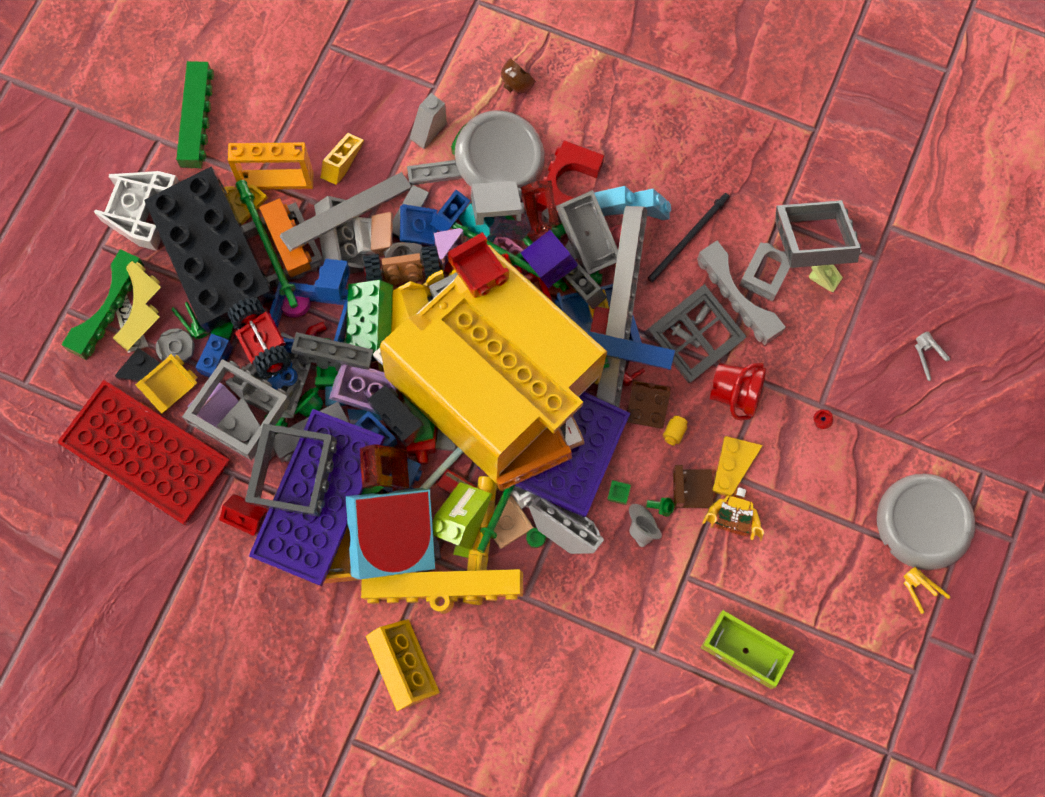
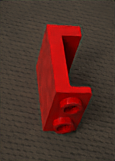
M483 232L448 252V261L474 298L479 295L481 297L485 296L490 292L491 288L502 286L509 279L508 268L502 266L487 244V237Z

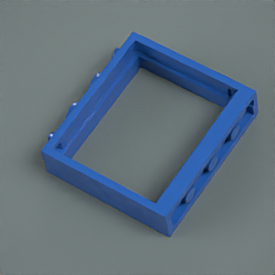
M280 282L275 294L276 299L273 300L270 315L277 328L283 313L282 306L286 296L279 293L282 287ZM288 282L296 287L293 292L294 296L309 298L313 302L344 305L334 341L343 343L347 328L348 289H345L341 302L319 300L317 291L314 290V285ZM283 338L286 343L283 347H285L288 353H292L291 349L294 339Z

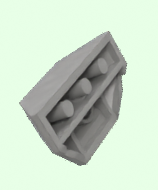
M539 496L529 506L538 531L570 554L595 553L604 541L595 523L587 517H582Z

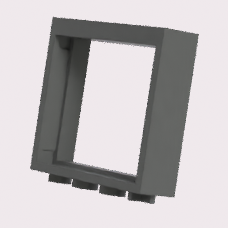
M842 200L776 206L775 222L790 268L858 263L859 255L862 254L861 243H858L857 232L853 230L852 219H849L848 209H845ZM836 219L846 247L799 250L790 222Z
M263 423L245 502L255 506L320 517L322 507L325 506L324 494L329 489L328 477L334 466L332 459L333 454L337 452V439L329 434ZM276 433L324 441L309 507L261 498Z

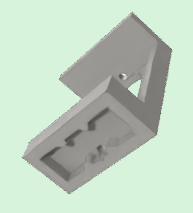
M760 242L739 286L773 302L790 268L785 251H779L769 243ZM765 255L781 263L771 285L754 277Z

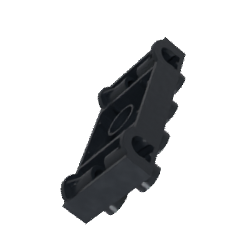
M212 167L144 200L198 322L207 333L230 322L228 311H230V307H234L233 305L235 303L238 304L240 300L245 301V298L250 299L254 297V299L258 298L261 304L264 305L276 299L273 289L230 202L228 193Z

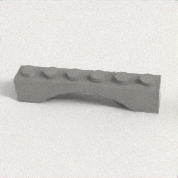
M715 241L699 252L697 257L698 265L701 269L707 271L711 282L718 285L722 296L728 298L733 310L737 313L739 312L743 317L744 324L754 331V336L759 342L766 345L783 333L786 327L774 312L754 305L739 292L730 275L728 253L718 241Z

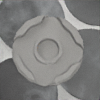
M178 328L163 332L156 343V352L162 361L172 354L173 356L178 355L185 364L192 358L195 351V343L191 335Z

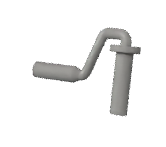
M706 303L697 315L696 321L691 320L694 325L701 323L710 311ZM674 323L670 327L673 330V336L677 334L686 341L692 337V335L680 328L681 324L675 326ZM696 339L690 343L696 348L700 346Z

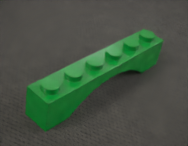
M119 250L111 263L112 280L109 294L100 309L90 319L70 329L61 344L68 352L85 360L94 353L98 340L103 338L105 329L114 320L117 309L123 305L125 296L133 289L126 267L131 261L135 264L138 262L144 267L140 258L124 250Z

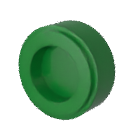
M532 528L527 532L526 541L530 547L539 548L544 545L546 536L539 532L537 528Z

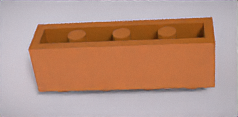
M277 199L260 206L262 216L290 278L310 270L309 263L312 262L308 251L304 252L303 246L290 252L280 238L281 233L296 226L294 220H290L288 217L291 213L287 204H282L281 199Z

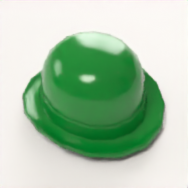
M312 387L302 395L294 415L299 412L305 417H309L312 409L317 411L322 409L323 400L318 395V387Z

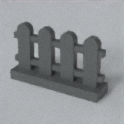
M297 332L291 352L294 353V358L298 359V362L307 365L309 362H313L323 369H327L328 366L335 367L336 371H339L342 364L369 370L373 355V349Z

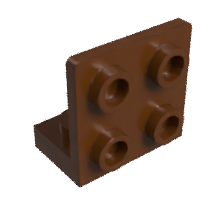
M633 380L627 410L630 415L627 422L662 429L670 397V387Z
M683 465L674 466V508H709L713 505L711 469H683Z

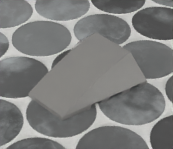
M283 332L281 333L282 338L295 339ZM288 353L292 360V368L298 374V379L294 385L281 388L288 394L287 397L291 402L281 417L293 418L312 362H309L307 365L298 362V359L294 358V353ZM249 363L241 368L244 372L245 370L252 372L256 379L260 381L263 379V377L259 376L253 364ZM291 374L286 375V380L291 379ZM236 375L226 381V384L240 398L243 397L247 403L268 414L278 401Z

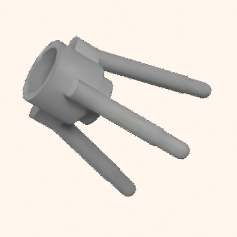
M925 332L916 338L918 344L915 345V348L919 353L927 380L930 381L931 377L922 349L929 351L934 348L945 361H950V358L935 342L931 334Z

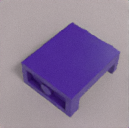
M551 230L521 252L524 259L541 278L547 288L578 266L572 255Z

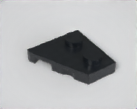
M137 348L116 373L115 377L119 380L126 379L139 382L155 369L160 362L140 348Z

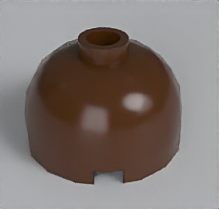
M511 58L502 67L501 78L505 83L503 87L510 93L512 91L525 93L536 83Z

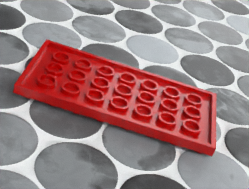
M105 380L101 382L57 441L59 445L184 526L230 463V460Z

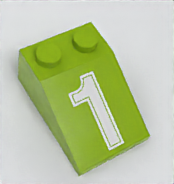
M460 482L435 514L432 522L433 535L471 550L493 494Z

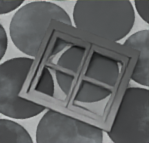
M705 284L644 332L648 338L652 337L659 347L675 350L673 365L688 383L696 379L746 338V335ZM704 300L716 315V318L699 331L686 314ZM680 319L693 336L675 350L663 335V332ZM720 320L732 337L714 350L702 333ZM696 339L708 356L694 368L690 369L678 352Z

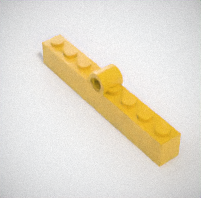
M520 569L414 572L362 579L361 598L366 600L368 604H379L380 600H387V603H399V600H406L407 603H418L419 599H426V602H430L431 607L435 611L442 614L450 612L458 598H466V601H478V598H485L486 601H497L498 597H505V600H518V597H523V572ZM445 599L444 605L439 606V601Z

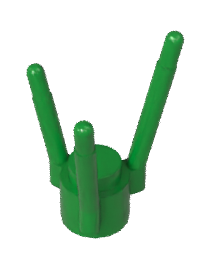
M188 302L185 303V306L193 321L191 323L192 327L188 325L174 307L171 309L189 331L191 337L202 339L209 335V332L207 333L200 326Z

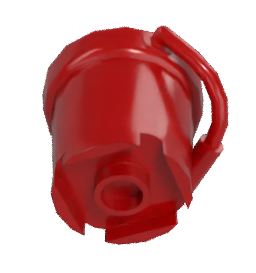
M719 363L713 380L710 400L729 405L731 415L735 420H750L751 416L753 417L756 413L765 380L766 368H764V363H752L746 367ZM735 408L743 410V413L746 415H737Z

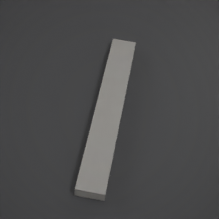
M400 172L281 233L280 238L291 252L410 190L412 186L403 173Z

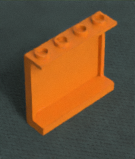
M546 428L500 473L496 479V484L500 491L572 459V452L569 446H566L559 430L553 434Z

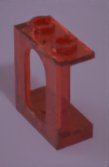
M551 180L535 181L519 187L521 189V197H524L529 224V228L521 230V233H529V236L539 235L540 231L546 232L552 230L553 226L559 225ZM545 191L549 220L548 222L540 223L535 194Z
M377 444L360 448L362 488L383 486L393 488V491L410 488L407 449ZM381 456L390 457L392 476L382 475Z

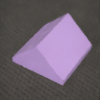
M461 228L434 233L440 270L443 273L448 262V252L461 245L464 241V233Z
M219 382L197 416L217 428L220 421L239 401Z

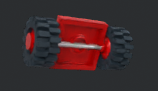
M245 298V301L240 300L238 304L235 303L234 307H230L228 316L234 328L238 329L235 334L250 363L255 366L259 376L263 377V379L275 377L278 373L282 374L283 370H287L290 367L292 361L285 347H283L286 343L270 313L265 312L258 298Z

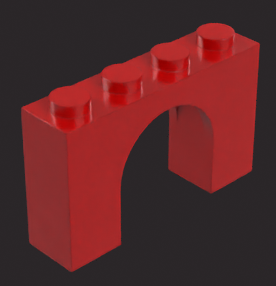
M564 140L562 145H558L556 149L555 161H551L549 165L548 177L545 176L541 184V187H543L542 191L536 194L534 200L536 202V210L543 212L548 208L551 212L553 211L558 215L555 206L569 201L573 197L565 195L559 190L556 184L557 179L569 171H577L597 178L605 155Z

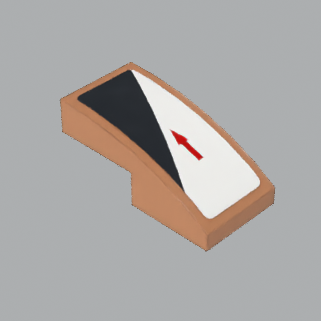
M571 416L558 429L570 450L585 444L574 417Z

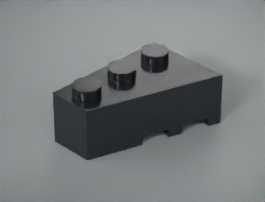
M384 385L367 399L368 404L404 446L408 447L424 433V424L417 416L415 417L411 413L412 410L405 402L402 403L397 398L399 395L392 387L389 389Z

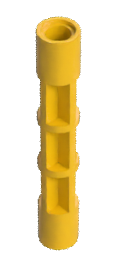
M486 476L478 478L477 488L493 495L471 550L469 549L467 571L487 570L490 541L484 553L477 551V548L483 537L480 530L482 527L487 528L494 513L497 484L490 477ZM463 598V603L482 605L483 598H478V601H466V598Z

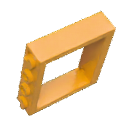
M305 142L228 143V163L236 182L246 180L247 185H254L259 190L313 189L314 172ZM296 147H302V151L300 149L296 150ZM299 162L301 169L243 170L240 163Z

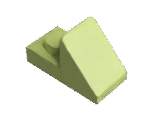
M834 264L812 266L813 271L809 275L811 280L830 292H834L843 278Z

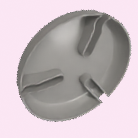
M494 110L475 116L462 128L456 140L455 160L461 176L470 187L471 184L516 181L517 188L521 189V195H523L540 178L544 167L545 152L539 134L528 121L508 111Z
M913 474L896 481L883 494L877 510V527L884 545L888 544L891 548L889 552L899 561L917 569L936 570L955 563L966 553L975 533V516L968 498L954 483L933 474Z

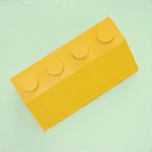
M409 619L381 626L366 635L397 711L411 707L440 693Z

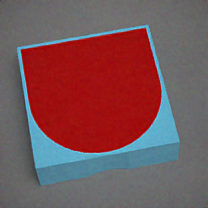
M415 488L397 490L387 494L370 493L346 496L347 523L350 531L351 577L360 580L435 569L430 489Z

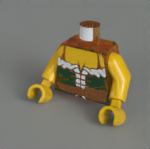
M742 488L735 489L734 497L726 495L724 499H718L709 507L702 521L703 524L706 521L710 522L711 528L714 527L744 537H748L751 534V540L754 539V536H758L760 541H762L764 535L757 510L753 508L752 502L745 500L747 490Z

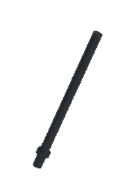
M724 193L719 199L714 201V205L648 276L650 282L653 283L717 211L724 208V204L730 198L727 193Z

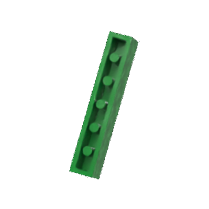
M187 61L176 157L180 168H202L203 162L206 161L204 145H207L208 142L206 129L209 128V118H207V115L211 111L209 96H212L213 93L211 80H214V70L211 69L209 62Z

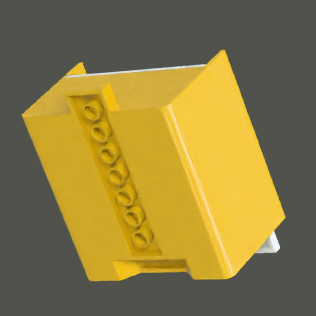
M488 245L504 268L507 267L509 270V279L505 284L491 288L490 292L485 296L481 297L479 295L474 298L459 275H457L448 286L416 315L407 318L381 343L380 348L373 353V357L383 365L385 378L496 483L500 473L546 428L554 434L582 407L583 401L579 396L593 382L596 384L600 382L607 351L494 248Z

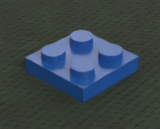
M402 204L400 206V242L435 246L434 233H437V229L430 223L436 216L437 210Z

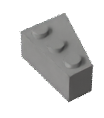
M243 397L217 425L218 429L245 445H248L260 427ZM272 448L270 460L276 455L274 448Z

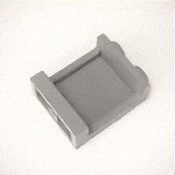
M516 181L471 184V201L476 225H483L484 217L516 215V220L521 221V214H524V203H520L521 189L517 188Z

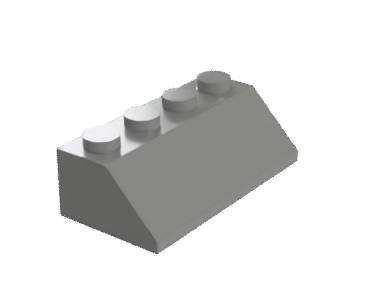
M327 196L314 205L315 213L318 215L346 200ZM352 220L319 237L323 262H325V259L348 261L350 274L364 271L363 256H366V254H358Z

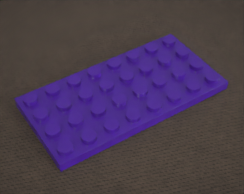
M312 409L304 430L329 434L337 439V452L333 454L332 459L334 466L328 477L329 489L325 492L323 499L325 506L322 507L320 517L269 508L249 557L323 586L348 527L346 496L362 494L385 437ZM300 437L273 501L310 506L324 441Z

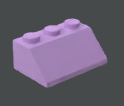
M342 364L335 378L329 399L377 414L368 404L367 399L384 385L389 389L392 387L395 391L396 387L385 378L384 372Z

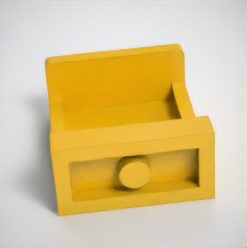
M170 354L162 363L135 384L161 414L197 384L196 379L198 377L190 369L186 371L182 366L184 362L178 355L173 356Z

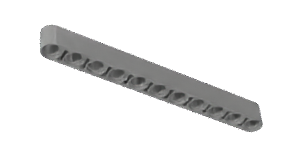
M626 206L622 221L606 335L629 340L647 220L646 207ZM606 356L608 362L604 364L609 363V367L604 368L598 384L597 398L619 407L626 360Z

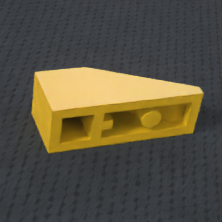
M347 133L323 160L320 178L337 185L347 173L364 140Z

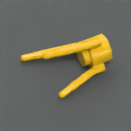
M916 567L903 576L906 579L903 584L908 588L921 614L924 613V610L912 585L916 588L919 584H922L934 596L938 595L935 591L937 590L947 599H950V595Z

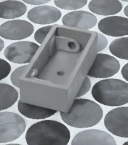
M593 190L555 206L579 265L588 274L617 262L618 249ZM585 231L589 232L588 236L584 235Z

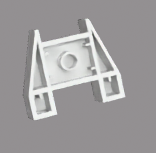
M160 171L109 174L108 177L115 187L105 212L95 210L94 213L103 223L138 246L157 251L161 237L154 224L146 223L149 210L144 200L180 181L176 175Z

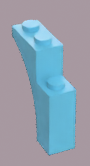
M626 186L594 193L604 216L624 214L626 206L646 207L647 216L660 220L670 219L671 204L655 189L633 193Z

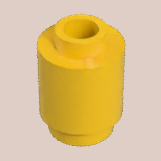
M676 415L673 419H670L662 435L665 438L664 441L673 446L680 444L688 428V421Z

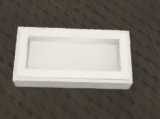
M354 218L352 221L358 254H376L371 251L372 218Z

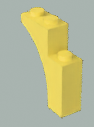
M133 261L126 267L133 285L132 309L124 326L113 337L126 351L160 317L157 315L159 311L151 304L149 306L146 305L160 290V282L153 275L149 277L144 272L146 269L137 262L135 264Z

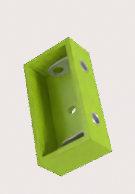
M724 610L719 613L701 646V649L770 689L776 688L795 652ZM744 648L748 649L747 654L743 653Z

